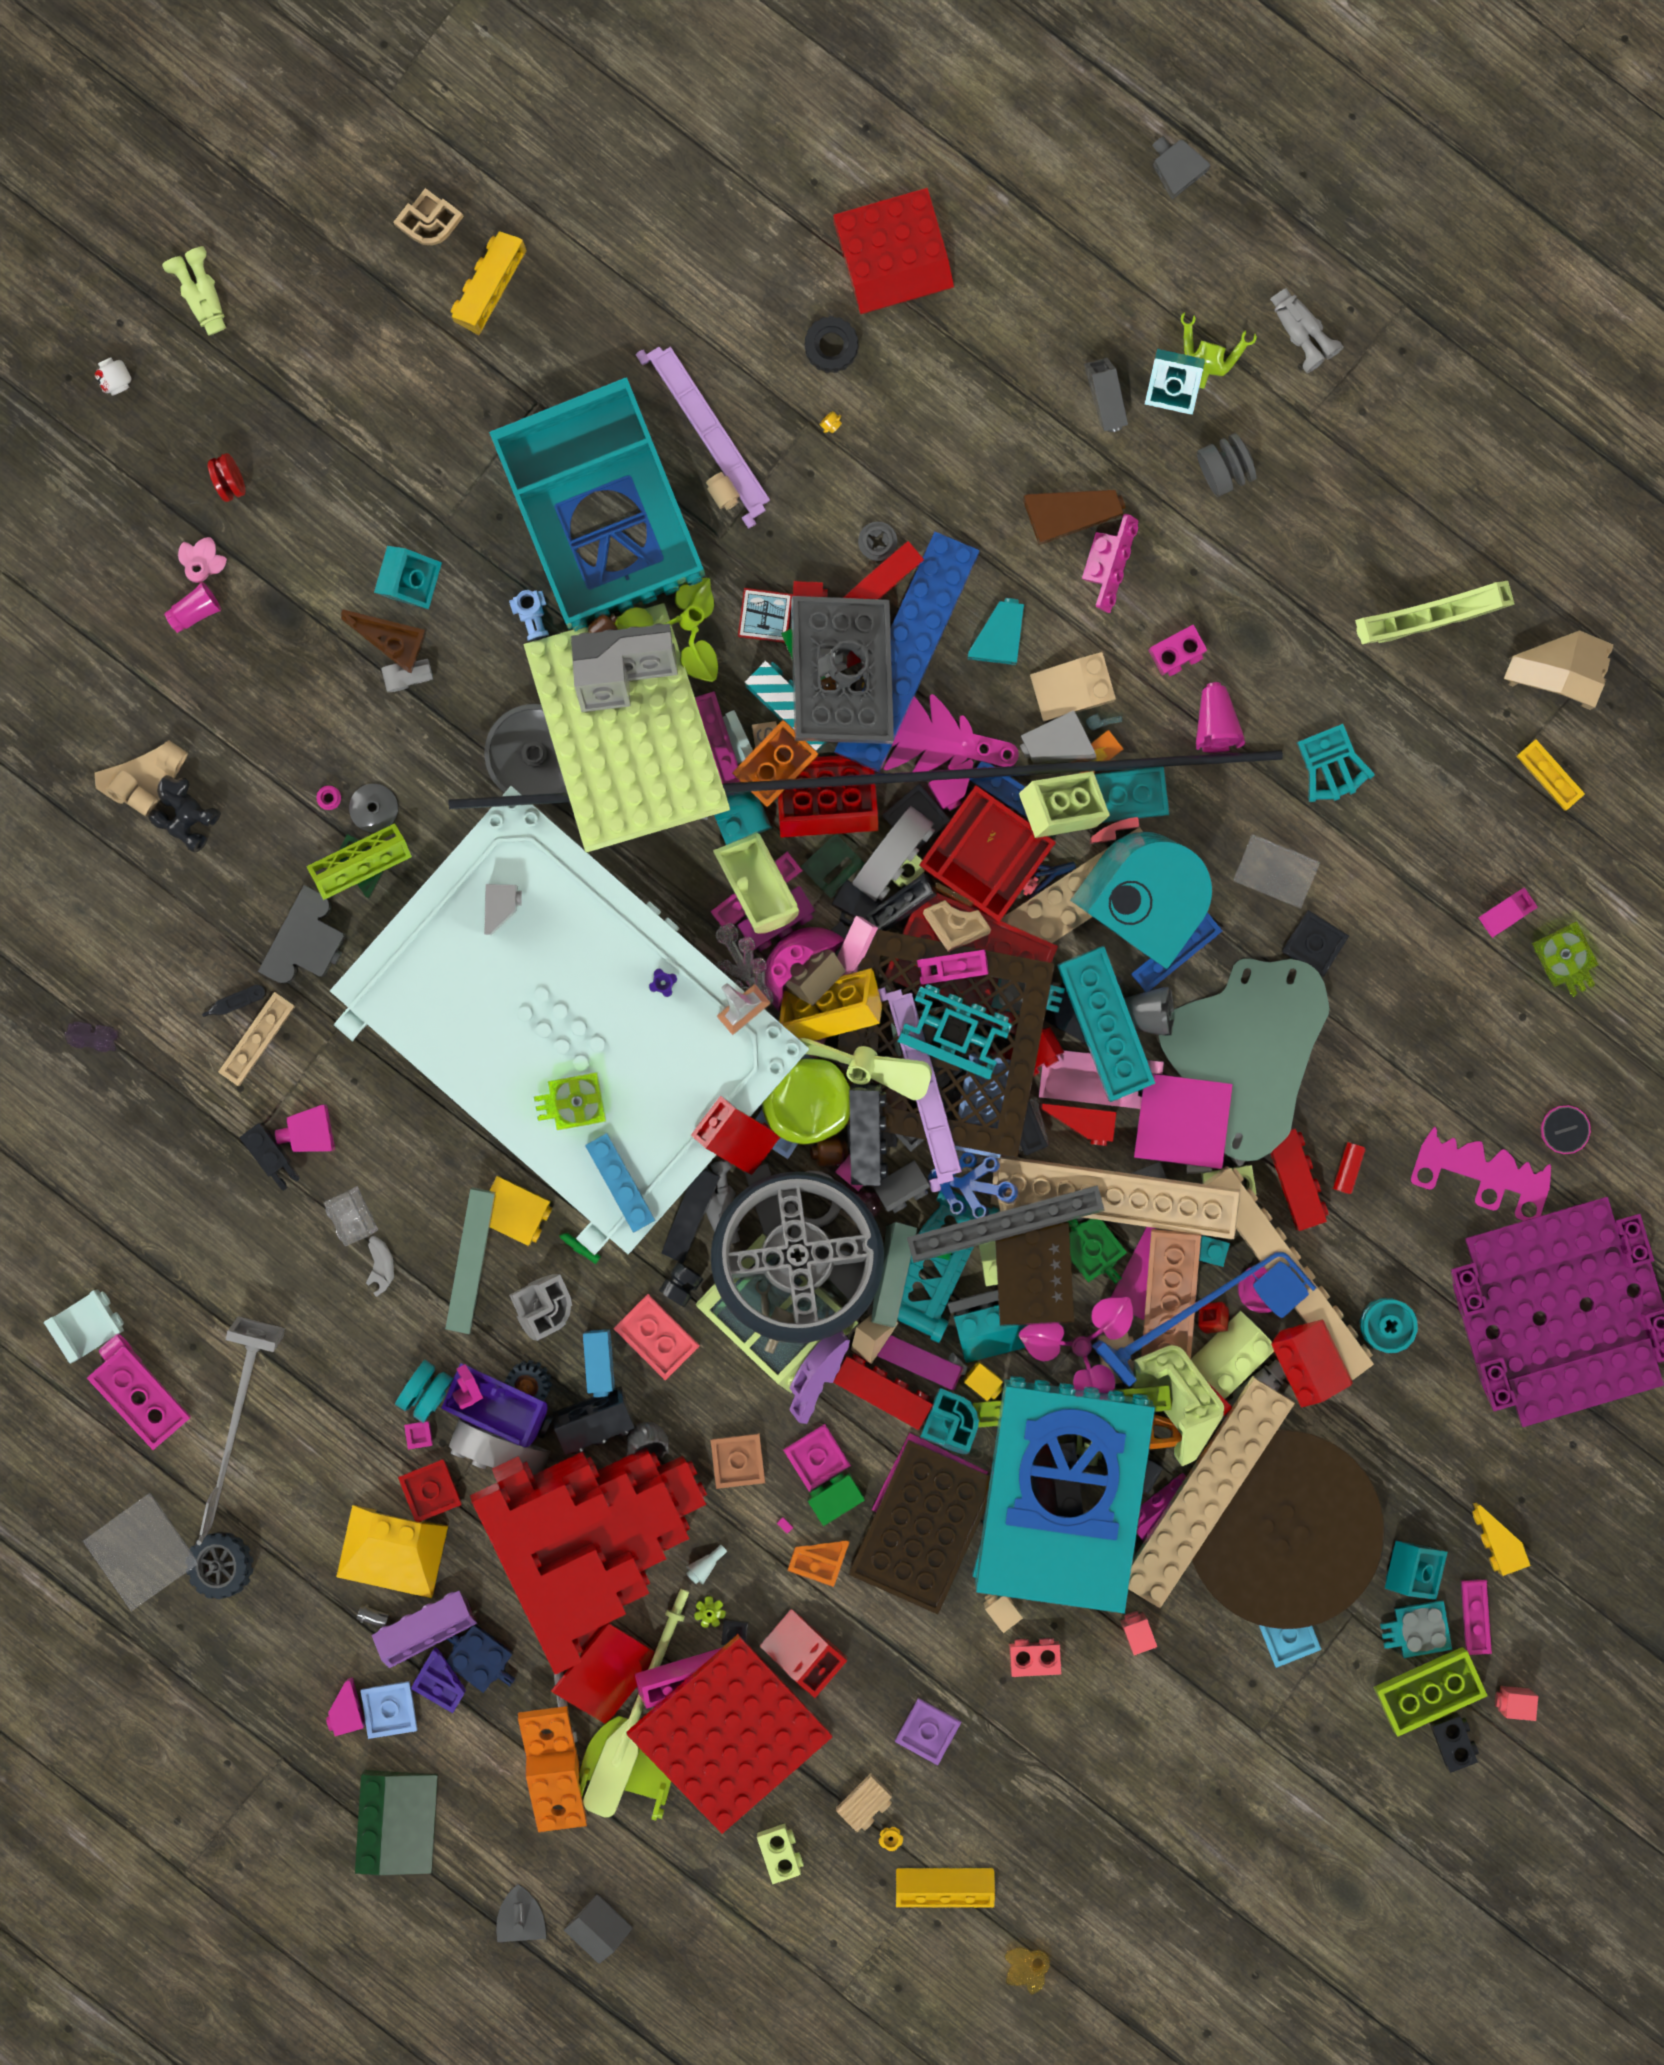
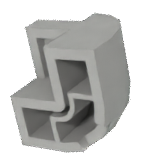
M552 1274L528 1283V1286L509 1295L518 1313L516 1317L520 1325L533 1340L538 1341L566 1325V1321L570 1316L572 1302L560 1274Z

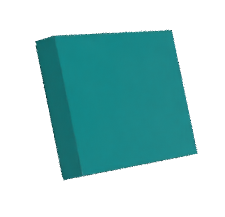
M1164 767L1094 774L1110 815L1102 823L1122 821L1135 817L1141 819L1169 815Z

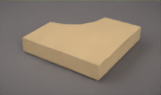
M944 900L924 909L923 915L948 952L984 937L991 932V928L979 910L973 912L959 911L951 907Z

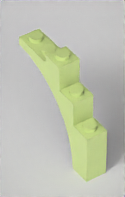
M1496 582L1430 603L1355 620L1357 635L1361 639L1362 644L1389 642L1414 633L1430 631L1451 623L1466 621L1514 605L1509 582Z

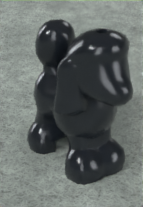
M166 775L158 783V797L165 805L175 808L176 817L170 820L165 812L154 808L149 813V820L157 828L166 829L169 835L180 839L188 850L199 852L205 846L208 838L199 833L193 834L190 827L198 821L206 826H209V824L214 825L219 820L221 812L215 808L202 809L197 800L187 794L190 784L186 778L175 779L172 776Z

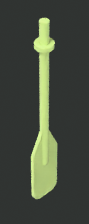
M680 1588L672 1611L666 1610L665 1615L669 1618L649 1669L661 1665L677 1622H683L685 1616L681 1615V1612L689 1594L687 1590ZM639 1694L629 1719L607 1739L583 1799V1805L588 1811L602 1817H610L615 1814L639 1754V1747L626 1733L639 1721L644 1708V1703Z

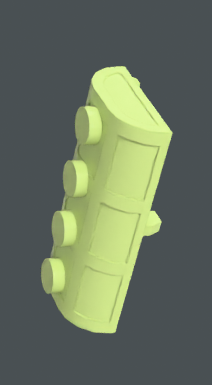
M756 833L713 850L755 933L764 934L789 924L798 916L799 909L760 834Z

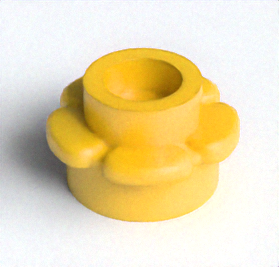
M834 411L830 412L820 423V426L824 429L823 432L827 433L830 431L834 433L842 424L839 421L841 415H837Z
M884 1828L880 1832L879 1844L882 1848L888 1851H895L902 1845L903 1836L900 1835L898 1828ZM890 1836L893 1837L892 1841L888 1839Z

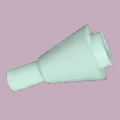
M720 1544L710 1555H706L686 1566L689 1570L686 1573L687 1576L695 1584L698 1582L704 1584L716 1562L727 1552L726 1549Z

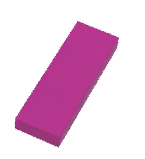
M1487 1580L1461 1581L1465 1649L1469 1655L1492 1654Z

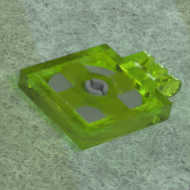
M1577 921L1531 943L1553 987L1565 982L1570 994L1574 997L1577 995L1574 985L1577 984L1581 992L1586 991L1583 983L1584 980H1586L1590 988L1595 986L1588 970L1599 964Z
M598 1072L548 1081L550 1093L533 1097L534 1102L542 1100L545 1102V1105L535 1106L536 1111L546 1110L547 1113L537 1116L538 1121L555 1118L557 1130L607 1121Z

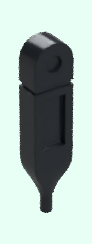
M261 985L251 986L218 1000L209 1011L202 1013V1016L231 1013L253 1002L262 1000L266 996V990Z

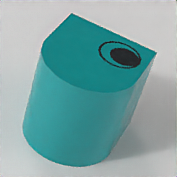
M1136 832L1118 839L1104 852L1070 901L1142 953L1168 969L1204 919L1211 903L1212 883L1205 864L1192 850L1157 833Z

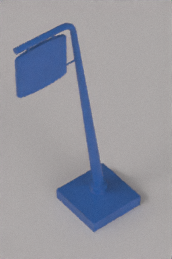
M1276 1252L1125 1348L1121 1347L1115 1350L1101 1340H1098L1092 1347L1121 1381L1130 1387L1137 1380L1127 1362L1131 1359L1130 1355L1251 1274L1257 1279L1253 1287L1259 1297L1281 1318L1309 1295L1304 1286L1305 1284L1313 1291L1317 1287L1289 1255L1284 1252ZM1277 1257L1285 1258L1290 1264L1288 1267L1279 1261L1260 1279L1253 1274ZM1291 1267H1293L1294 1270L1301 1276V1278L1305 1281L1304 1283H1302L1301 1280L1297 1277V1275L1290 1269Z

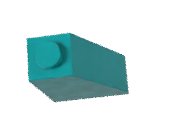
M1005 598L1004 602L999 601L971 647L967 659L1016 665L1024 604H1019L1018 599Z

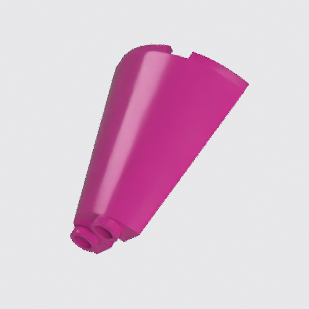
M808 927L791 932L775 945L766 962L764 980L768 997L779 1012L781 1011L783 993L785 991L783 986L792 977L790 971L792 965L796 963L803 965L813 954L826 949L833 951L835 954L845 941L842 936L824 928Z

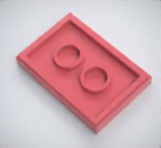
M649 1294L613 1328L664 1380L700 1346Z

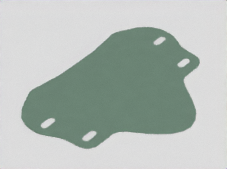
M1241 959L1233 966L1227 986L1222 993L1175 1009L1171 1016V1020H1174L1172 1035H1159L1164 1053L1183 1078L1233 1084L1224 1153L1234 1159L1242 1161L1258 1160L1270 1154L1288 1137L1291 1131L1296 1098L1313 1045L1329 1015L1330 1009L1324 981L1319 972L1305 962L1293 959L1276 962ZM1249 968L1251 970L1249 981L1247 984H1242L1241 977L1243 971ZM1292 968L1296 969L1297 973L1293 984H1287L1286 979L1289 970ZM1237 1133H1241L1243 1138L1240 1147L1234 1149L1232 1147L1234 1137Z

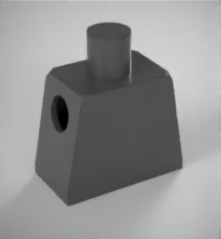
M1162 136L1152 145L1160 155L1154 161L1153 167L1172 200L1210 169L1211 165L1182 139L1171 146L1166 138Z

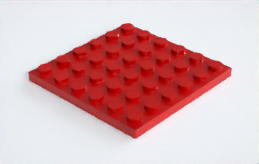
M739 1634L626 1731L627 1736L721 1834L833 1738L830 1731Z

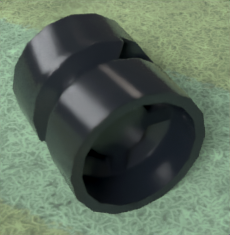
M677 1262L670 1272L671 1279H666L659 1291L685 1308L692 1297L691 1291L697 1290L704 1278L681 1262Z

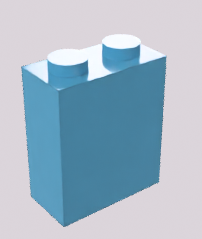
M610 1329L585 1331L583 1333L587 1393H593V1397L608 1396L610 1391H613L615 1388Z

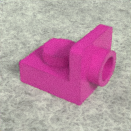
M466 1365L457 1368L460 1376L457 1382L461 1389L452 1393L460 1409L471 1406L483 1399L475 1379Z

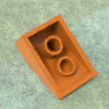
M782 720L732 774L740 782L796 779L818 756V753L806 741H795L794 730ZM784 790L751 792L768 807Z

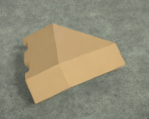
M1579 630L1509 658L1511 662L1504 679L1510 681L1509 685L1512 687L1519 683L1564 695L1581 702L1582 707L1591 710L1596 707L1605 685L1606 679L1604 675L1608 671L1610 662L1608 656L1613 649V644Z

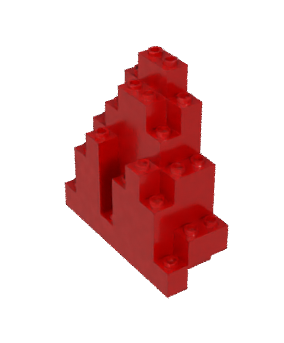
M647 1447L635 1452V1454L626 1456L599 1470L596 1469L592 1458H586L582 1451L535 1475L532 1474L527 1461L522 1463L519 1456L492 1468L497 1483L470 1495L472 1504L556 1675L582 1662L579 1654L586 1649L605 1624L626 1614L623 1606L650 1594L646 1586L651 1583L644 1570L666 1560L664 1551L689 1539L686 1531L690 1530V1527L684 1515L705 1506L706 1503L703 1497L707 1493L702 1483H696L693 1477L697 1472L692 1461L686 1462L685 1458L681 1456L661 1466L655 1452L650 1454Z

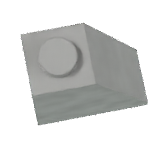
M1074 710L1021 735L1023 744L1020 745V748L1025 758L1030 757L1033 764L1085 762L1097 759L1095 751Z

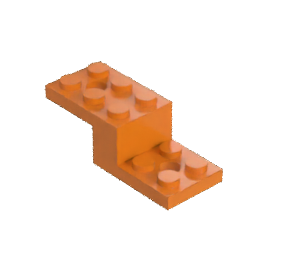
M567 1706L519 1712L518 1722L526 1753V1780L538 1832L587 1826V1818L579 1785V1759ZM544 1729H549L552 1731V1733L544 1734L541 1731ZM561 1805L564 1808L557 1810L554 1809L553 1806Z

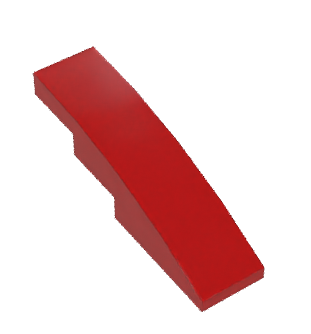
M907 541L843 598L880 600L887 592L901 582L906 575L920 565L924 559L911 543Z

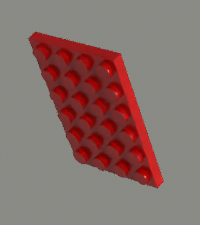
M936 893L937 895L911 913L903 934L941 941L923 915L924 909L944 900L951 907L959 911L973 912L977 910ZM980 912L991 928L990 934L963 945L1050 963L1058 948L1055 944L1005 922H997ZM897 959L903 969L913 963V961ZM890 961L885 972L888 978L900 972L893 961ZM917 965L905 972L912 983H915L922 977V973ZM930 966L931 971L937 968V966ZM902 975L893 980V982L902 986L909 987ZM980 975L972 978L977 983L986 976ZM993 977L996 983H998L999 978ZM967 978L954 981L961 993L972 986ZM989 979L978 986L985 998L996 990ZM947 981L935 982L934 984L938 988ZM920 983L915 987L919 991V988H925L926 984ZM950 984L940 991L941 995L947 998L949 994L958 996ZM975 989L964 995L970 1007L972 1003L977 1004L982 1001ZM930 997V998H932V999H934V1000H937V1001L941 1002L939 999H936V998H934V997ZM992 997L990 1000H988V1002H989L990 1005H992V1001H993V998H994V997ZM982 1004L981 1006L986 1008L985 1013L991 1016L992 1014L986 1005ZM993 1008V1010H994L995 1012H997L998 1010H1000V1009H997V1008ZM1003 1011L1000 1013L1009 1018L1008 1023L1016 1020L1011 1012ZM977 1016L980 1020H985V1018ZM992 1021L987 1022L1001 1029L999 1024L994 1023ZM1018 1023L1011 1027L1010 1033L1016 1035Z

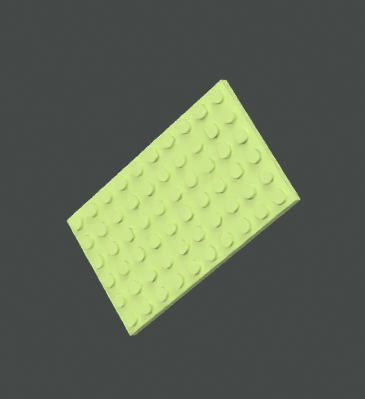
M664 603L645 609L651 614L654 624H663L670 621ZM671 625L672 643H674L676 649L678 675L629 681L631 704L629 707L581 712L574 687L571 636L585 632L588 633L587 627L581 628L576 632L570 630L523 644L585 853L730 810L685 666L683 668L680 664V651Z

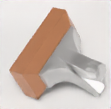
M726 983L721 989L728 999L729 1006L719 1013L717 1017L728 1031L734 1035L771 1003L755 984L741 994Z

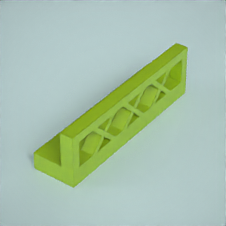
M394 823L306 867L322 899L325 900L412 856L403 836ZM392 834H395L396 836L388 841L384 840L386 837ZM372 846L371 849L362 851L363 848ZM345 857H350L349 860L345 862H339L341 859ZM327 868L326 871L316 875V871Z

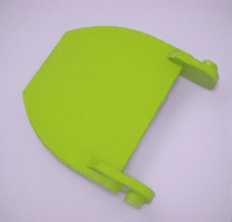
M618 1716L612 1719L590 1741L579 1773L582 1799L588 1780L591 1781L607 1739L628 1718ZM639 1748V1754L625 1791L657 1799L652 1814V1820L656 1821L657 1818H663L664 1809L660 1807L661 1804L665 1805L671 1781Z

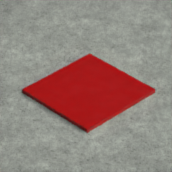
M607 1623L581 1653L580 1658L582 1662L569 1668L551 1691L606 1724L637 1688L635 1674L649 1669L655 1651L612 1624Z

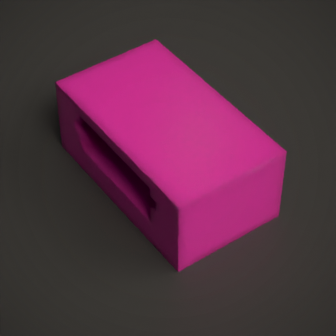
M784 1517L777 1522L787 1534L793 1529V1526Z

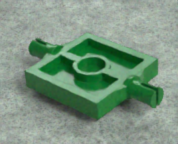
M1076 1219L1072 1220L1073 1223L1070 1220L1066 1221L1072 1229L1069 1233L1071 1261L1089 1283L1098 1275L1105 1273L1113 1284H1116L1118 1281L1112 1274L1120 1281L1122 1277L1115 1270L1114 1266L1117 1260L1127 1252L1104 1222L1097 1219H1089L1080 1224Z

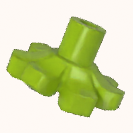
M707 1596L705 1603L702 1601L697 1602L696 1608L700 1611L695 1612L694 1617L696 1620L702 1619V1627L707 1628L710 1623L713 1627H717L720 1625L718 1618L723 1619L726 1612L720 1610L723 1606L722 1601L717 1600L713 1602V1597Z

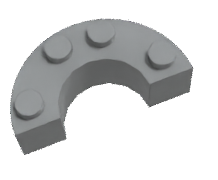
M910 806L863 866L852 884L875 902L878 898L882 901L890 891V888L887 887L892 879L896 882L903 873L904 869L901 866L906 860L911 862L919 852V849L916 847L922 840L927 842L935 832L932 828L934 823Z
M461 1418L458 1419L449 1447L452 1449L451 1454L461 1458L467 1457L472 1459V1465L482 1469H486L487 1466L494 1468L519 1456L522 1463L527 1461L533 1475L545 1469L551 1451L532 1444L526 1448L516 1445Z

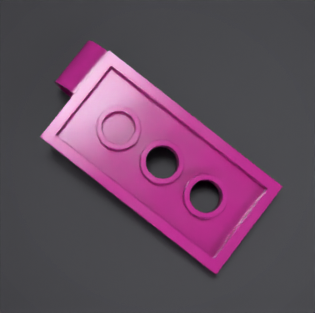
M116 1334L99 1349V1353L105 1362L91 1373L87 1379L147 1445L154 1450L188 1421L191 1416L143 1365L140 1357L120 1334ZM136 1391H141L145 1394L146 1400L140 1404L135 1403L132 1399V1394ZM158 1409L162 1413V1419L157 1422L152 1421L148 1416L149 1411Z

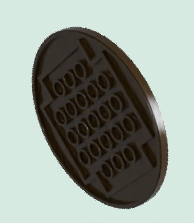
M1278 1430L1192 1561L1205 1587L1215 1599L1235 1615L1257 1625L1277 1629H1298L1317 1625L1345 1611L1364 1593L1371 1583L1379 1566L1384 1547L1385 1528L1382 1506L1370 1478L1358 1462L1336 1444L1313 1434L1301 1431Z

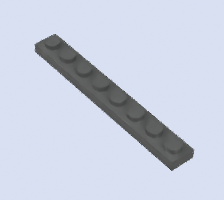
M1097 1185L907 1237L913 1263L1099 1213L1105 1211Z

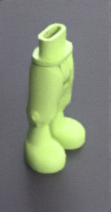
M204 246L185 253L186 260L196 276V284L188 273L183 257L171 258L165 261L162 266L167 273L175 274L182 283L181 296L186 299L201 327H205L208 336L226 329V326L222 319L225 316L214 287L215 280L210 275H207L204 270L203 261L206 258L207 252Z

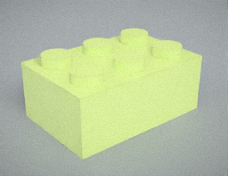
M1093 771L1032 781L1019 793L1035 838L1096 828L1110 816Z

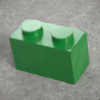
M842 1472L830 1480L831 1485L823 1488L821 1485L809 1493L811 1497L808 1498V1503L823 1526L865 1501V1497L850 1473L844 1476Z

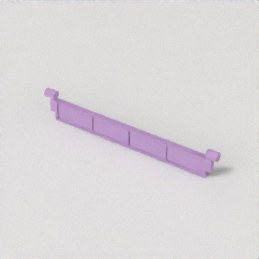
M658 347L648 354L644 350L639 351L636 356L640 363L645 365L649 361L652 362L724 475L728 476L740 494V500L749 512L742 517V520L748 529L756 524L754 518L765 512L763 505L770 501L760 483L673 349L669 347L662 351Z
M885 988L878 989L881 1002L889 1001L898 1037H900L905 1023L917 1028L920 1019L913 994L903 995L901 990L886 993ZM922 1029L920 1034L912 1031L909 1032V1036L926 1042ZM900 1043L905 1059L924 1061L930 1066L932 1071L927 1093L923 1098L916 1101L938 1177L929 1180L932 1192L940 1191V1184L953 1181V1174L962 1172L930 1055Z

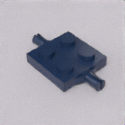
M477 1624L473 1625L461 1637L455 1634L447 1639L455 1645L452 1654L446 1660L453 1671L484 1693L488 1686L497 1678L509 1687L516 1679L504 1671L506 1662L514 1652Z

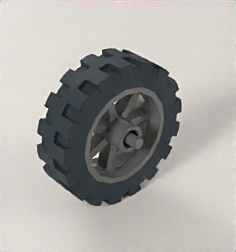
M217 1532L208 1534L201 1545H197L196 1541V1545L190 1548V1556H187L186 1563H188L186 1573L191 1578L189 1580L190 1584L197 1588L196 1591L199 1594H205V1597L210 1599H223L240 1593L244 1589L243 1587L248 1585L251 1580L249 1577L253 1574L254 1569L251 1568L253 1556H250V1548L248 1545L243 1544L244 1541L240 1537H234L235 1534ZM217 1547L224 1549L221 1558L216 1549ZM210 1551L212 1552L214 1561L207 1559V1556ZM228 1554L231 1555L232 1562L227 1559ZM206 1564H209L210 1570L208 1572L206 1570ZM231 1565H234L233 1574L228 1570ZM222 1572L230 1579L229 1581L223 1584ZM213 1573H216V1582L210 1577Z

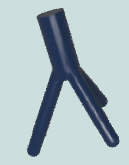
M1074 861L1057 866L1040 864L1037 869H1042L1043 871H1038L1035 875L1037 877L1049 876L1029 896V899L1039 894L1056 876L1074 871L1076 869Z

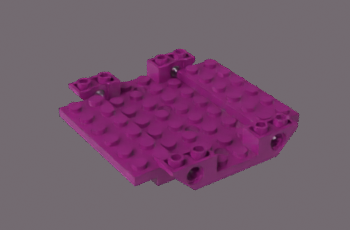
M1602 1197L1465 1238L1471 1257V1264L1451 1269L1453 1290L1481 1385L1493 1411L1515 1405L1521 1427H1526L1664 1386L1657 1361H1664V1304L1651 1264L1654 1258L1641 1214L1616 1220L1615 1223L1608 1197ZM1632 1283L1637 1284L1639 1287V1293L1635 1297H1630L1627 1294V1287ZM1585 1297L1590 1298L1592 1301V1307L1588 1311H1583L1580 1308V1301ZM1537 1311H1542L1545 1314V1321L1541 1325H1536L1533 1322V1315ZM1490 1325H1495L1499 1331L1498 1336L1494 1339H1489L1486 1336V1329Z

